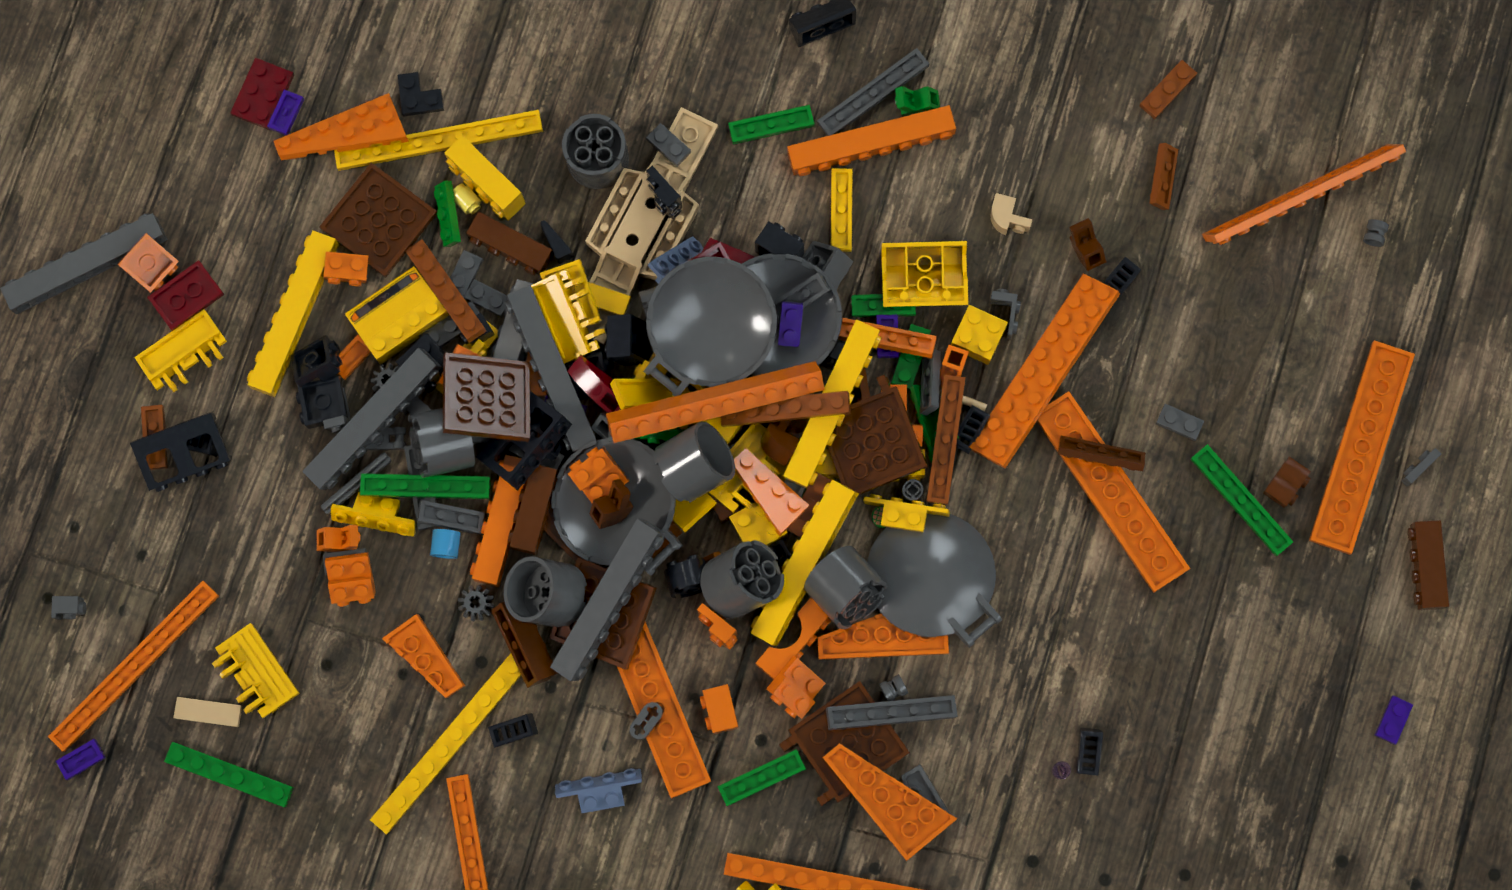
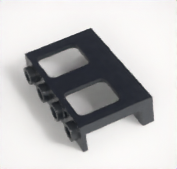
M531 391L530 422L540 410L553 418V422L539 438H535L530 434L528 442L491 438L476 456L485 466L498 474L517 491L572 425L561 413ZM514 443L525 451V456L509 472L497 462Z
M214 411L130 443L149 491L155 489L156 492L168 488L167 484L175 481L177 485L188 481L187 476L196 474V477L208 473L209 468L215 466L216 469H220L229 465L228 461L232 459V456H229L215 421ZM209 433L219 459L207 465L197 467L188 449L187 440ZM168 448L171 451L179 473L172 478L156 482L146 456Z

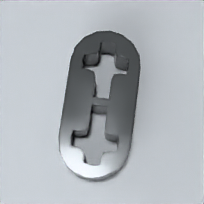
M655 702L647 703L630 726V734L633 738L643 740L651 733L662 718L663 710L661 706ZM657 707L656 712L658 716H652L649 721L646 720L649 715L648 708L653 709ZM645 721L647 723L643 728L645 733L643 735H635L636 730L634 727L636 725L641 726Z

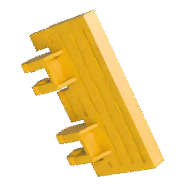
M567 269L531 285L564 364L577 359L580 354L584 356L600 349L597 340L590 343L588 341L606 333L604 328H600L589 334L587 327L600 321L599 316L580 323V320L586 318L587 315L581 301L573 304L572 301L589 294L588 289H582L573 294L571 287L581 284L584 279L581 276L564 284L563 281L571 278Z
M203 309L134 358L157 391L165 386L161 381L163 377L170 389L175 392L178 390L177 386L170 378L174 374L178 375L179 380L184 385L188 383L187 378L178 367L179 365L186 371L199 362L195 355L198 353L204 363L210 368L212 361L205 353L212 349L215 357L221 360L224 357L213 341H216L219 346H222L227 341L207 311Z
M613 379L610 383L621 410L674 397L672 392L656 379ZM670 379L678 386L682 382L679 379ZM688 387L680 395L690 393ZM688 425L681 426L679 428L686 429L688 428Z
M760 423L752 424L730 449L733 459L747 448L778 476L780 472L775 466L766 461L769 456L761 447V437L766 428ZM736 473L731 480L708 492L733 513L739 507L733 501L734 498L746 508L750 509L752 507L751 502L739 494L742 488L750 494L751 492L744 486Z
M252 623L215 647L221 657L212 663L214 668L220 667L231 658L235 661L234 664L219 674L222 679L241 668V671L234 675L245 691L236 698L238 703L244 702L254 693L259 697L243 709L246 714L265 703V706L257 710L261 717L265 718L300 694Z

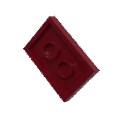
M255 58L230 114L270 130L267 125L283 90H288L294 73Z
M198 260L147 298L173 331L225 294Z

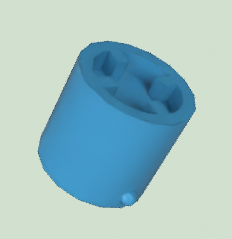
M433 529L430 556L457 559L461 533L454 530Z

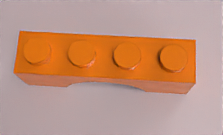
M812 598L797 613L802 626L798 640L790 647L783 649L769 646L755 663L757 667L773 680L793 656L800 660L804 655L801 652L806 645L810 647L818 638L815 634L820 628L824 631L832 621Z

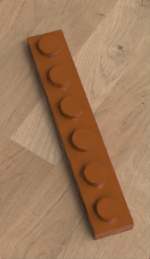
M423 239L409 247L405 252L467 341L470 343L487 332Z
M944 375L927 502L948 505L966 377Z
M841 391L804 395L721 416V426L731 427L851 414L849 392Z

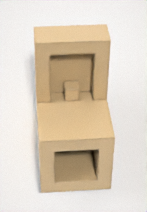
M996 193L990 214L994 228L1004 235L1007 234L1008 228H1012V231L1024 234V232L1029 233L1032 219L1012 214L1016 198Z

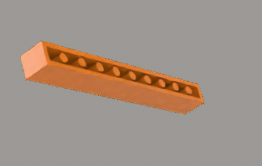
M816 361L606 413V418L614 443L825 389L821 369Z

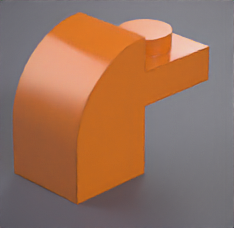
M948 345L940 369L941 387L943 386L944 375L961 377L969 351Z
M348 525L342 528L324 527L317 530V551L341 552L356 550L360 542L358 525Z

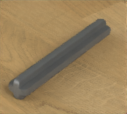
M385 452L379 455L321 505L322 510L327 515H330L332 504H343L360 489L361 474H378L391 463V458Z

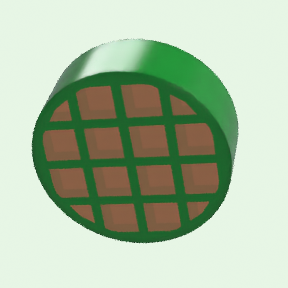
M879 506L872 512V522L878 528H886L881 526L884 506Z

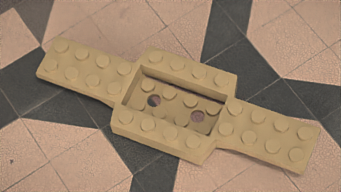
M681 107L669 131L691 149V154L676 167L658 151L654 160L647 168L649 169L653 165L681 196L683 208L676 218L668 217L643 266L641 262L666 214L663 216L656 208L649 209L645 205L649 198L655 199L654 193L647 186L649 183L646 180V171L623 169L586 239L587 246L600 256L595 272L589 281L590 283L631 296L640 277L652 280L657 279L656 274L648 267V264L682 243L699 210V204L687 195L685 191L719 128L718 124ZM629 235H636L639 240L636 245L630 246L627 244L626 239ZM598 309L601 320L587 327L589 334L600 328L605 330L607 316L616 314ZM604 333L591 340H597L599 344L604 346L607 342V334Z

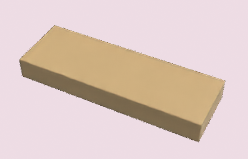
M177 697L174 719L239 727L242 706Z

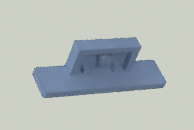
M692 236L652 260L648 267L656 274L657 279L655 281L659 284L671 270L698 255L704 248Z
M630 768L624 772H609L597 777L587 776L576 781L565 780L555 785L556 798L578 794L581 813L625 806L621 786L641 783V769Z

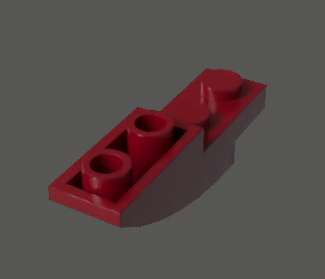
M580 354L567 372L584 392L607 413L621 410L610 385L613 379Z

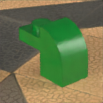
M903 86L895 88V103L897 109L901 110V115L909 116L940 108L939 93L936 89L928 86L917 90H910Z

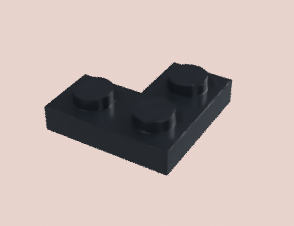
M418 72L397 75L403 117L444 111L441 89L421 91Z

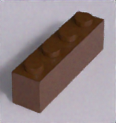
M479 211L466 232L470 239L469 242L477 247L485 246L488 248L487 251L497 257L499 255L506 257L508 263L514 266L519 264L525 267L524 270L533 276L544 272L554 256L552 249Z
M539 465L526 480V487L521 489L519 501L521 502L520 509H516L513 522H516L514 531L510 530L508 536V543H510L511 549L537 555L551 505L552 491L555 490L558 479L557 475L559 472L557 469Z
M1441 520L1414 522L1408 528V539L1412 541L1410 561L1414 563L1412 582L1416 584V592H1414L1413 596L1414 604L1418 606V610L1445 609L1449 607Z
M505 601L491 610L527 688L548 681L558 674V672L550 668L553 661L547 651L546 644L537 630L536 624L515 619L509 613Z

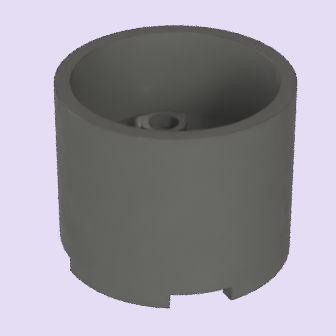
M587 114L579 117L578 120L566 129L562 139V150L572 177L579 184L591 189H603L616 184L624 168H628L629 153L621 128L605 115ZM594 146H598L596 151L593 152L592 149H594Z
M443 408L408 416L409 423L412 422L413 425L409 430L415 462L422 467L419 470L422 478L474 467L475 455L472 436L443 433Z
M701 421L657 446L654 450V464L659 465L664 477L661 481L670 494L680 502L686 500L690 503L731 480L735 475V462L729 446L722 435L707 422Z
M753 540L751 542H742L709 560L703 567L700 578L705 600L716 613L730 619L740 618L775 600L782 592L784 586V574H781L776 561L778 557L767 545Z
M844 546L828 554L813 568L804 585L805 591L839 629L851 628L852 622L860 618L866 619L885 598L882 593L888 587V584L853 546Z
M534 556L525 557L514 564L506 577L504 601L509 613L519 621L551 627L569 626L580 617L585 608L584 596L587 583L583 573L572 564Z

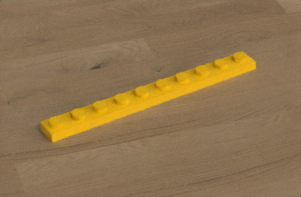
M539 110L409 134L406 135L409 142L402 143L401 140L392 141L390 145L383 146L382 143L372 144L369 148L343 152L334 150L337 169L341 171L367 166L371 162L377 164L445 151L462 135L472 145L543 132L540 112Z
M511 653L370 819L385 834L392 830L521 677V673Z

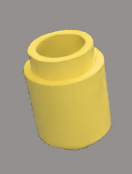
M461 183L453 189L455 203L466 215L470 213L473 215L481 208L480 198L468 186Z

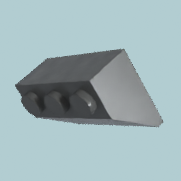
M812 241L802 257L814 266L819 267L829 277L836 290L854 262L839 248Z

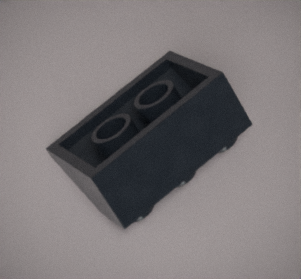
M830 0L829 3L824 5H814L807 12L793 14L789 19V27L798 48L855 25L856 8L850 0Z

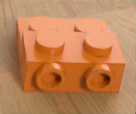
M145 233L118 265L151 293L153 290L157 291L164 284L162 280L167 274L171 276L177 270L178 266L176 264L179 261Z
M596 446L586 454L588 456L586 460L581 462L579 459L569 466L571 471H569L568 475L579 490L584 492L591 503H593L594 499L608 496L614 480L621 479L624 485L630 481L604 446L600 449Z
M368 552L325 558L331 604L337 603V606L340 607L349 605L350 601H358L360 604H365L375 597L376 590Z
M702 603L697 609L698 618H700L699 620L703 624L710 627V640L718 647L723 645L730 650L738 641L736 629Z
M793 656L766 690L772 694L770 699L779 706L783 704L787 707L784 711L795 719L798 716L802 719L816 703L813 698L826 683L797 657Z

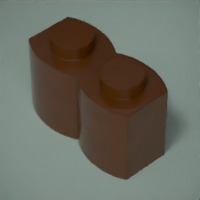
M1289 456L1263 494L1283 508L1288 504L1292 506L1299 496L1296 494L1300 487L1304 489L1311 478L1308 475L1311 471Z

